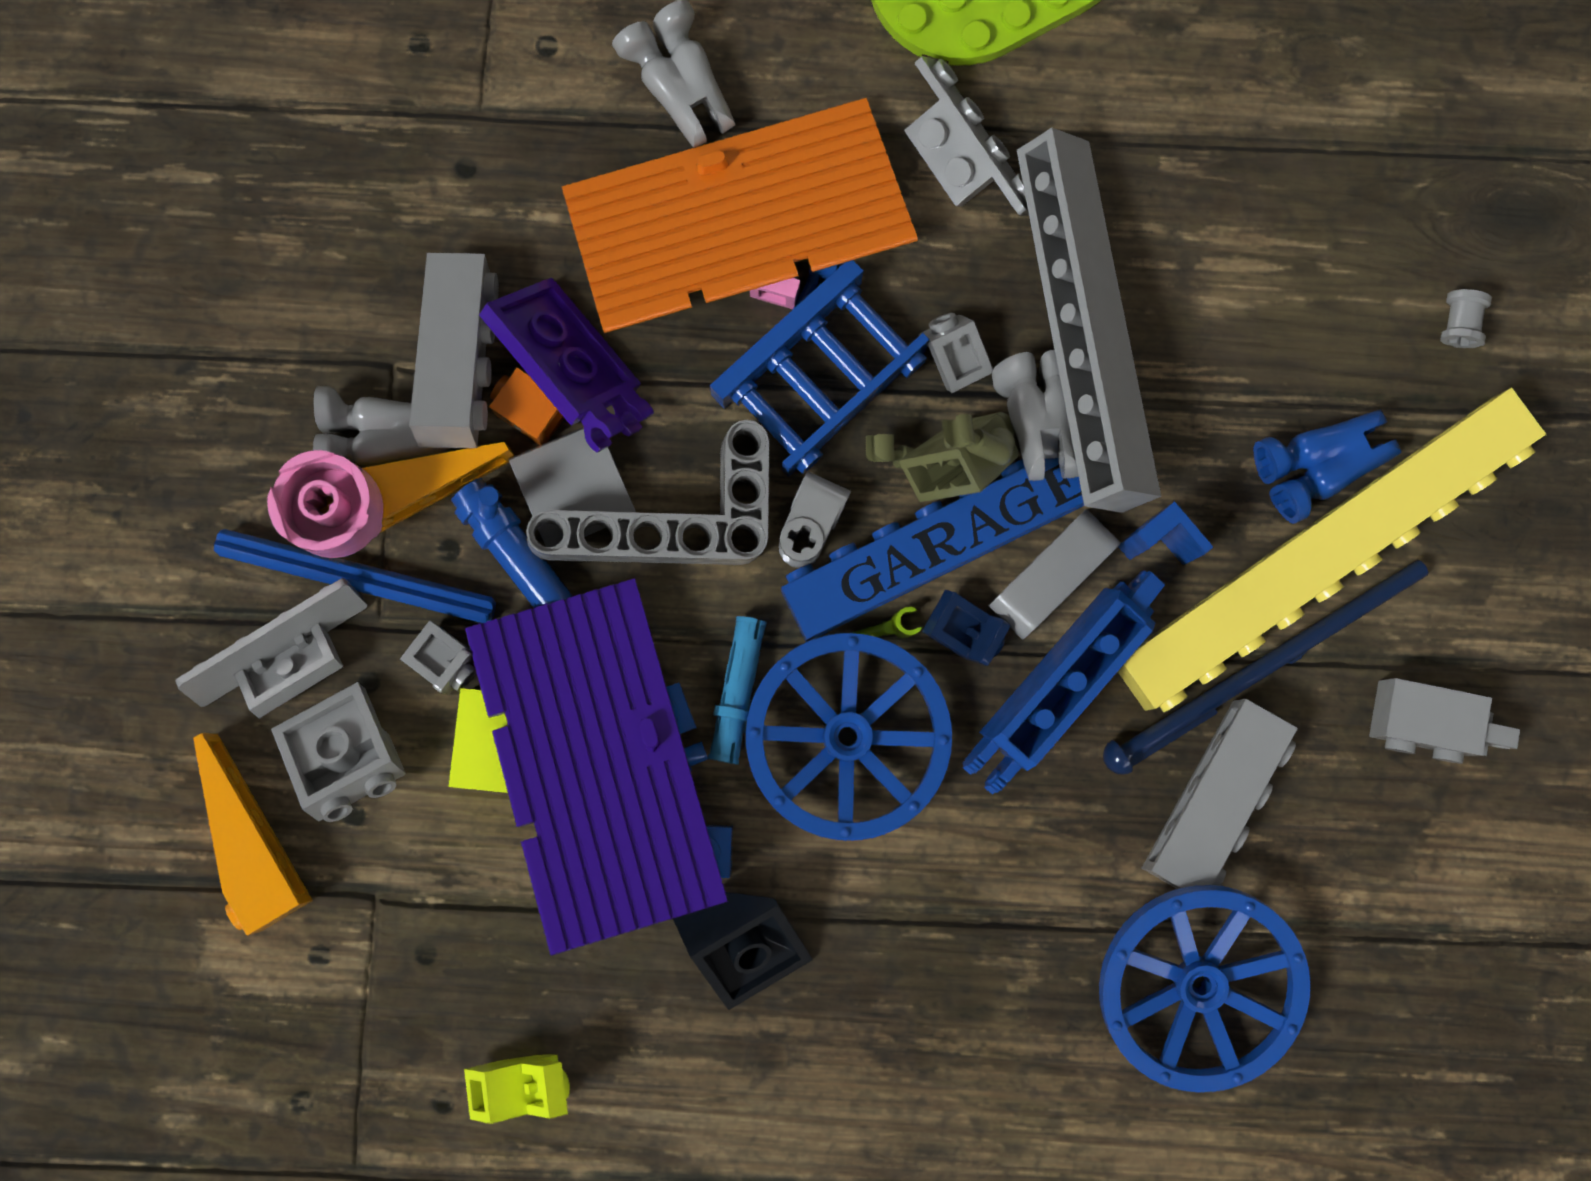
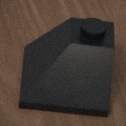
M725 892L728 902L673 918L690 958L728 1010L813 960L774 898Z

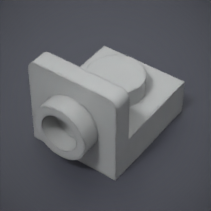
M947 313L929 322L930 329L922 333L930 339L927 347H929L946 390L953 393L992 374L993 368L973 320L962 315H955V313Z

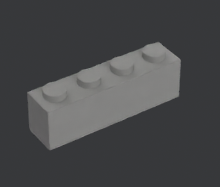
M427 253L409 427L419 447L477 448L479 430H486L487 403L482 401L483 387H489L491 383V361L485 355L486 344L494 343L495 334L479 314L486 303L498 299L499 286L497 273H490L485 254Z
M1247 699L1234 700L1145 860L1142 869L1176 889L1195 885L1221 886L1226 876V870L1222 867L1231 851L1236 853L1246 841L1250 830L1246 823L1254 808L1257 810L1261 809L1268 800L1273 789V785L1269 781L1277 766L1283 767L1292 756L1296 746L1292 738L1298 728Z

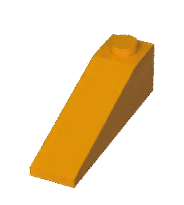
M505 442L478 446L477 448H467L362 468L374 479L382 495L383 518L381 532L453 494L473 480L482 478L510 463L509 458L515 456L513 451ZM330 496L325 498L327 506L320 509V512L324 514L329 511V505L334 502V499Z
M200 733L193 738L221 889L228 902L225 905V911L234 927L238 930L243 929L246 936L262 932L313 900L220 736L214 733Z

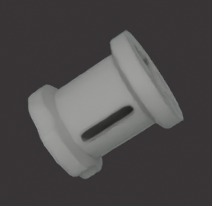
M1469 289L1449 292L1446 303L1450 306L1447 329L1441 332L1440 341L1443 344L1457 348H1477L1483 346L1486 335L1482 333L1484 312L1486 308L1491 306L1492 296L1482 291Z

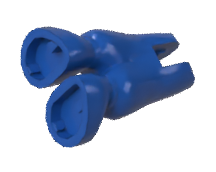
M1382 410L1373 411L1335 425L1298 434L1292 438L1288 447H1285L1281 441L1273 437H1267L1255 442L1253 447L1254 460L1257 472L1263 483H1273L1297 469L1307 470L1303 476L1280 483L1270 490L1269 495L1273 505L1291 524H1296L1307 519L1311 513V499L1325 500L1333 497L1357 479L1386 464L1402 453V449L1396 439L1371 448L1365 435L1387 423Z

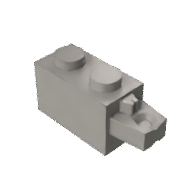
M1393 678L1378 681L1369 737L1386 740L1385 749L1415 754L1416 747L1433 750V759L1463 764L1464 756H1487L1488 746L1501 749H1517L1520 729L1492 723L1494 713L1490 712L1491 697Z

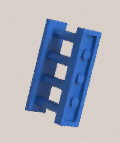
M854 260L843 263L710 385L711 396L723 409L727 408L733 401L736 405L743 404L787 450L790 455L782 462V471L788 477L797 469L802 474L811 469L823 456L819 449L901 373L908 378L927 360L923 353L926 351L930 339L924 333L908 346L860 296L862 290L859 286L862 283L863 270ZM837 306L841 310L847 309L894 358L875 377L825 327L827 321L824 318ZM802 338L807 342L812 340L860 390L841 409H838L791 359L793 353L790 349ZM767 370L772 374L778 372L825 422L805 442L756 391L758 385L755 381Z

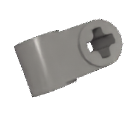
M807 471L790 508L791 512L780 535L779 553L785 563L795 568L815 563L831 530H834L851 493L850 490ZM801 534H805L809 537L808 545L811 548L804 547L801 553L793 551L794 542L789 538L797 540Z

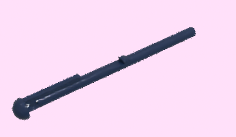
M1420 560L1412 562L1119 746L1114 740L1109 741L1103 751L1105 765L1116 774L1124 775L1133 772L1132 767L1216 715L1218 713L1216 708L1287 663H1295L1314 646L1428 576L1427 567Z

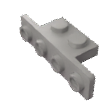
M921 56L915 62V65L939 98V101L904 130L955 206H963L995 180L1016 213L1020 216H1029L1021 173L1016 175L1006 161L1010 158V154L1005 145L995 135L991 137L988 135L980 123L984 120L981 110L969 97L963 98L954 85L958 82V78L952 68L942 59L937 61L933 58Z
M345 578L339 579L333 584L322 588L318 593L292 609L281 613L277 618L251 634L240 638L233 645L205 662L197 664L193 669L176 679L177 687L200 707H205L239 686L249 711L258 718H261L343 668V664L328 631L366 609L367 604L360 593Z

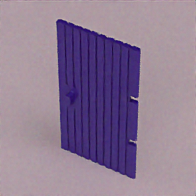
M635 578L465 628L488 718L502 714L506 715L508 726L493 730L492 734L516 826L518 828L533 823L535 825L537 837L521 841L550 956L728 902Z

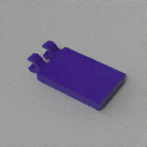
M552 277L486 303L479 314L571 426L580 421L582 422L586 442L595 452L598 453L612 444L609 438L620 432L630 436L640 431L642 426L639 422L654 414L650 404L635 392L641 385L639 380ZM612 406L615 415L611 414L606 408Z

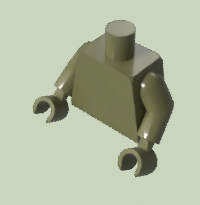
M1003 412L972 418L970 414H959L956 416V420L943 419V430L916 449L900 445L894 450V434L866 436L867 459L871 462H893L894 467L902 469L919 502L983 491L1018 457V449L1015 445L1013 437L1015 431L1010 417Z

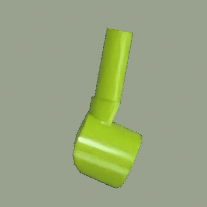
M905 607L897 611L891 620L854 631L853 633L874 637L895 634L900 638H909L920 632L922 627L913 630H906L902 627L901 616L917 611L914 607Z

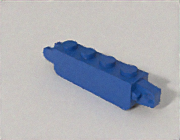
M1141 571L1128 585L1124 582H1119L1113 589L1104 588L981 729L979 733L983 738L965 758L962 768L970 775L976 773L999 750L1005 757L984 782V788L991 794L1002 790L1021 768L1029 771L1035 767L1151 634L1155 622L1150 618L1154 610L1149 605L1165 584L1152 572Z

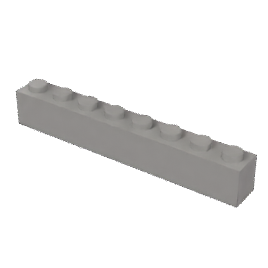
M1050 128L1017 149L1019 166L1084 506L1123 513L1161 497L1090 143L1066 132Z

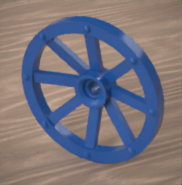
M839 633L826 635L808 641L787 653L769 670L761 681L751 702L747 717L746 750L748 761L755 781L765 798L773 808L792 824L809 833L834 840L850 841L878 837L896 830L912 820L936 794L944 779L951 755L952 726L950 714L941 689L924 665L903 648L884 639L865 634ZM834 652H844L841 713L837 715L797 668L818 656ZM859 652L886 660L905 674L859 715L856 714ZM785 679L826 724L825 728L764 726L770 701ZM916 685L928 707L933 732L872 730L870 725ZM844 727H850L857 734V740L850 746H844L838 738L840 730ZM763 740L824 743L825 748L780 789L768 767ZM871 745L932 747L927 770L913 793L871 752ZM835 758L839 759L838 822L814 816L791 801ZM858 759L900 803L898 807L877 818L853 822L854 760Z
M1195 885L1176 889L1154 898L1134 912L1121 926L1104 957L1099 981V999L1104 1022L1112 1039L1124 1057L1138 1071L1148 1078L1173 1089L1199 1093L1216 1092L1240 1086L1257 1078L1274 1066L1289 1050L1300 1033L1306 1018L1310 1000V974L1305 953L1295 933L1268 905L1254 896L1237 889L1216 885ZM1205 907L1233 910L1203 957H1200L1186 911ZM1169 917L1171 918L1183 962L1180 965L1135 949L1141 939L1151 929ZM1250 917L1257 920L1270 931L1281 951L1219 966ZM1126 964L1173 980V984L1121 1009L1120 990ZM1284 968L1287 970V993L1281 1013L1229 987L1228 982ZM1204 977L1200 987L1195 988L1192 986L1196 978ZM1181 1000L1161 1056L1157 1059L1146 1052L1133 1039L1128 1031V1027ZM1223 1003L1273 1027L1269 1035L1255 1049L1240 1059H1237L1218 1008ZM1196 1012L1203 1014L1222 1066L1206 1069L1176 1066Z

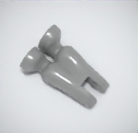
M677 0L662 8L653 20V29L659 40L668 50L671 58L662 56L654 33L645 21L633 23L621 30L613 39L612 46L619 57L640 64L642 67L641 79L662 104L682 134L695 148L707 142L702 126L692 110L697 105L703 103L713 123L722 134L736 124L714 78L703 47L698 41L688 38V32L694 21L695 12L688 0Z
M1055 350L1045 352L1040 359L1039 374L1041 384L1045 390L1044 393L1037 386L1036 363L1032 353L1022 352L1004 359L994 367L992 372L993 387L998 394L1008 398L1007 407L1010 421L1018 439L1029 481L1044 480L1045 459L1058 458L1062 478L1079 477Z
M317 386L315 388V422L318 429L323 433L315 435L313 450H324L339 454L360 467H369L454 451V448L418 446L409 427L411 403L362 397L354 405H347L332 387ZM348 430L359 431V434L354 438L330 434Z

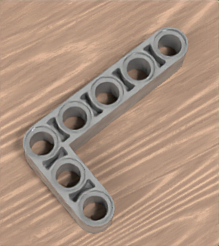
M751 420L738 421L728 430L721 445L720 515L546 510L540 511L528 522L526 530L528 547L533 554L545 560L720 565L749 564L764 551L768 541V434L763 426ZM740 435L748 436L756 444V453L752 456L740 455L733 447V438ZM738 482H745L751 485L756 494L755 502L751 504L738 502L733 496L732 486ZM544 524L556 525L560 528L563 539L554 547L540 545L534 537L536 530ZM591 526H604L611 533L612 541L605 548H593L585 541V531ZM647 526L656 530L660 537L659 546L651 550H645L637 546L633 534L638 528ZM689 528L702 530L708 539L707 548L702 551L690 550L683 542V532ZM744 529L752 533L756 543L754 550L746 553L737 550L732 544V532Z

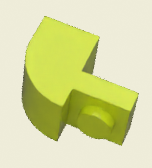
M555 1054L506 1059L464 1069L470 1120L492 1124L527 1114L548 1119L568 1114L566 1099L570 1093L567 1074L562 1069V1062H558V1056Z

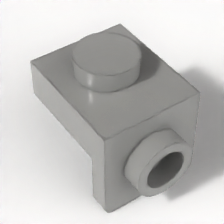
M429 620L400 658V660L432 683L433 688L447 695H450L454 689L460 692V688H464L476 673L475 667L472 666L474 661L471 650L431 620Z

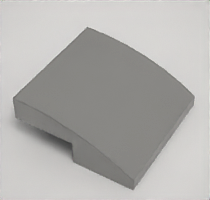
M584 427L509 458L532 517L540 511L546 510L636 512L609 448L607 447L598 453L592 450L586 442ZM544 524L538 528L546 547H554L563 539V534L556 525ZM600 525L591 526L585 531L584 537L605 527Z

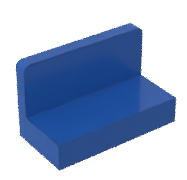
M1175 501L1151 517L1118 546L1124 555L1131 560L1151 548L1161 539L1183 565L1205 555L1213 548L1212 544Z

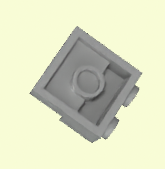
M359 682L271 729L301 808L317 821L324 819L327 822H334L345 818L353 810L352 803L367 795L371 798H378L389 794L396 788L395 780L406 774L390 735L381 727L367 691Z

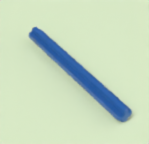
M227 529L220 530L214 542V551L221 557L327 584H333L339 579L345 578L358 592L479 623H486L492 620L496 608V602L490 596L341 558L317 556L298 547Z

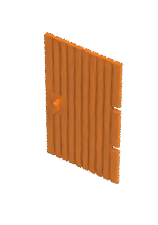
M867 98L561 186L604 333L692 308L688 294L702 290L705 302L709 303L798 277L794 262L808 259L811 271L815 272L918 241L915 228L911 222Z

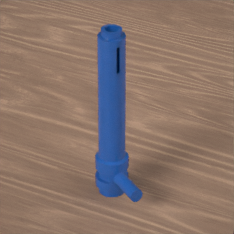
M478 478L465 485L453 496L451 502L457 508L455 515L463 525L469 524L474 530L472 537L482 550L488 549L533 608L573 596L547 561L540 559L532 553L528 547L527 536L519 526L521 523L520 518L511 507L505 508L500 502L502 495L494 485H487L483 478Z

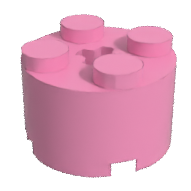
M313 450L296 455L282 466L273 488L270 487L267 505L269 516L275 529L289 542L314 555L326 558L349 556L364 548L381 532L383 499L380 489L365 470L344 456L324 450ZM330 496L334 499V502L329 505V511L324 514L320 512V509L327 506L325 498Z

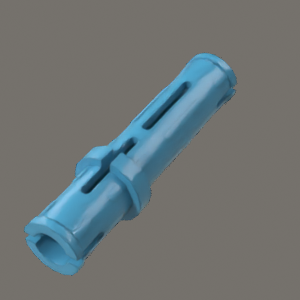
M745 616L736 617L734 638L720 705H715L713 715L717 716L710 754L708 755L710 760L739 765L741 743L749 713L750 698L754 686L762 638L767 624L763 620L758 621L756 618Z

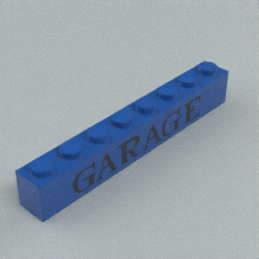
M1058 458L1045 459L1044 480L1029 481L1023 459L1009 465L1001 473L1002 479L988 485L981 492L960 495L959 500L943 507L940 500L933 502L914 513L918 520L900 528L897 521L872 533L875 541L857 549L855 543H850L829 554L832 562L814 570L812 564H808L785 576L788 584L781 587V593L805 641H811L1083 507L1084 502L1079 477L1062 478Z

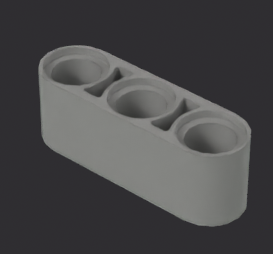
M1085 509L989 604V607L1001 619L1008 622L1010 628L1023 640L1121 542Z

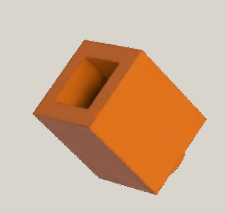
M517 367L510 377L504 375L492 390L490 398L493 401L489 407L494 414L538 445L547 443L564 419L532 378Z

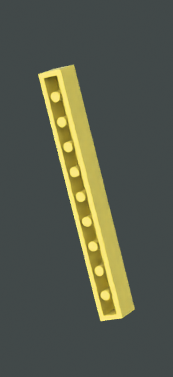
M1512 387L1492 397L1147 638L1119 669V675L1145 711L1158 707L1163 712L1170 710L1188 697L1183 689L1199 679L1202 685L1222 674L1227 669L1223 664V661L1236 652L1241 657H1244L1266 642L1262 636L1264 632L1274 625H1277L1282 630L1305 615L1301 606L1314 597L1320 603L1340 591L1344 586L1339 580L1354 570L1357 576L1377 565L1382 561L1378 552L1392 543L1397 549L1414 539L1421 533L1417 525L1431 517L1435 522L1451 513L1459 506L1455 500L1459 495L1467 490L1474 495L1498 479L1493 473L1496 469L1505 463L1509 468H1512L1532 456L1536 451L1531 445L1545 436V431Z

